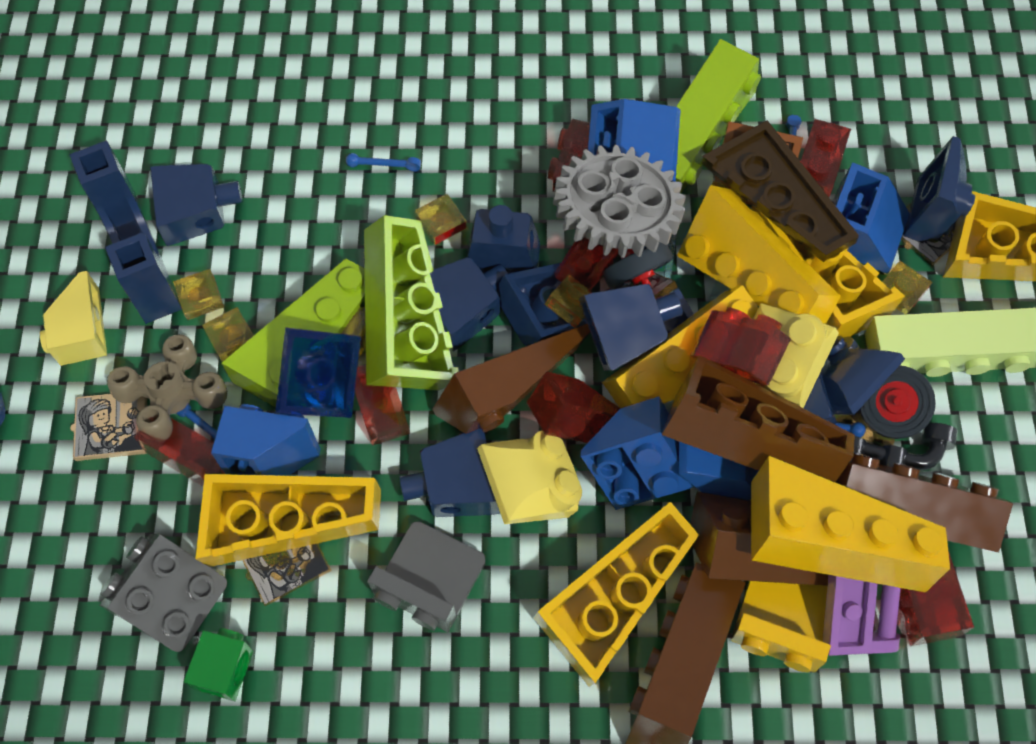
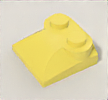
M761 303L729 370L804 408L839 332L835 327L822 323L814 315H798Z
M541 430L531 438L481 444L477 448L504 524L569 518L578 511L579 501L582 497V488L563 440L555 433Z

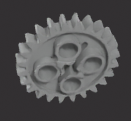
M614 145L612 153H607L602 146H598L596 155L585 149L583 150L582 160L573 156L571 157L570 166L563 165L561 175L556 180L553 205L557 206L556 217L564 219L563 229H576L575 241L582 240L585 237L589 239V250L600 244L603 245L604 255H608L612 248H617L621 258H625L627 249H632L640 257L644 246L652 252H656L659 242L667 245L671 234H677L685 212L683 205L686 195L680 194L681 182H672L675 173L673 170L661 171L662 160L656 161L653 164L648 162L650 153L646 152L639 158L635 156L634 147H630L625 154L621 153L618 145Z

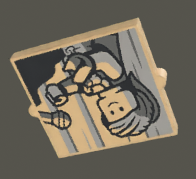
M111 394L76 397L75 423L70 427L74 433L73 459L75 461L147 454V440L142 437L136 424L137 415L143 408L147 407V397L140 396L136 401L126 404L118 402Z

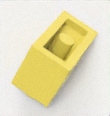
M87 271L79 272L43 314L45 330L40 331L41 345L46 354L50 353L60 366L107 356L100 290Z

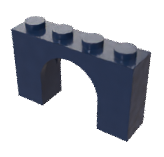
M106 140L69 154L80 184L98 212L112 241V244L106 246L105 249L117 280L144 322L147 324L182 310L136 193L108 141Z

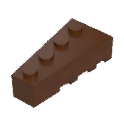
M701 355L697 357L678 390L662 433L663 436L756 470H760L768 456H771L832 482H836L854 454V434Z
M859 453L853 454L852 459L835 482L945 527L947 541L998 553L1013 506L1012 502L997 496L999 489L972 482L971 488L958 485L959 479L933 472L932 478L919 475L920 470L900 463H893V467L879 464V459Z
M696 492L690 525L699 536L692 546L708 578L828 586L827 574L751 561V501Z
M696 562L690 577L681 575L672 598L680 602L676 613L670 610L667 611L658 634L666 638L662 650L653 647L644 673L651 675L647 689L638 686L628 711L636 715L626 744L689 743L746 582L708 578L702 564Z

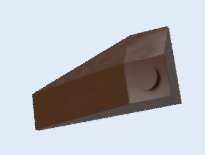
M582 325L454 373L433 407L435 415L466 434L479 428L483 432H487L498 427L505 421V415L580 347L590 334L588 325Z

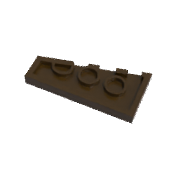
M768 120L702 156V165L822 262L857 243L858 233Z

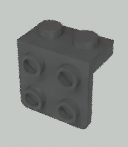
M414 522L407 530L387 568L383 570L376 566L367 582L374 594L373 599L382 606L396 611L399 607L413 614L412 620L432 631H435L436 627L449 633L485 566L486 560L482 552L422 522Z
M150 534L147 539L141 536L126 556L131 561L121 575L114 573L104 585L100 595L105 598L99 606L111 614L121 617L172 651L180 652L185 649L225 590L227 581L225 577L206 564L196 560L194 556L161 534Z

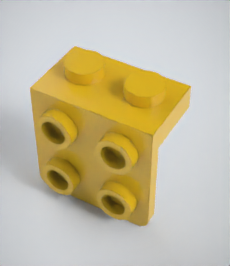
M749 581L731 641L740 644L741 648L749 653L758 656L769 655L784 661L786 666L794 670L807 673L812 671L815 673L826 663L831 645L823 642L827 586Z

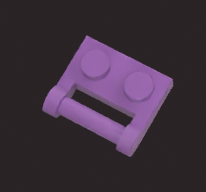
M828 575L823 642L831 645L828 655L897 652L900 644V635L896 633L901 588L882 585L878 630L873 632L878 584Z

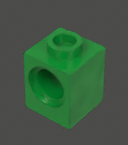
M219 628L218 633L215 634L203 630L183 682L195 691L236 702L254 651L243 641L244 635L236 631Z

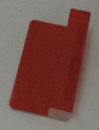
M353 356L346 357V365L372 446L411 434L396 387L366 385V365L356 368Z
M172 418L173 431L170 437L163 442H159L139 430L134 436V439L148 455L201 486L204 485L205 474H225L211 454L214 442Z

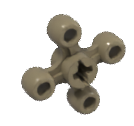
M173 335L166 339L162 347L165 362L152 365L147 369L144 376L139 375L131 367L121 366L111 371L107 377L109 391L118 402L132 403L140 398V396L147 397L150 400V406L143 408L137 415L136 424L142 437L151 443H160L170 437L173 431L170 414L182 411L190 402V399L197 401L199 405L206 409L219 408L227 399L228 391L222 377L217 373L205 372L197 376L196 379H190L184 375L185 370L194 366L197 360L196 349L192 341L185 335Z

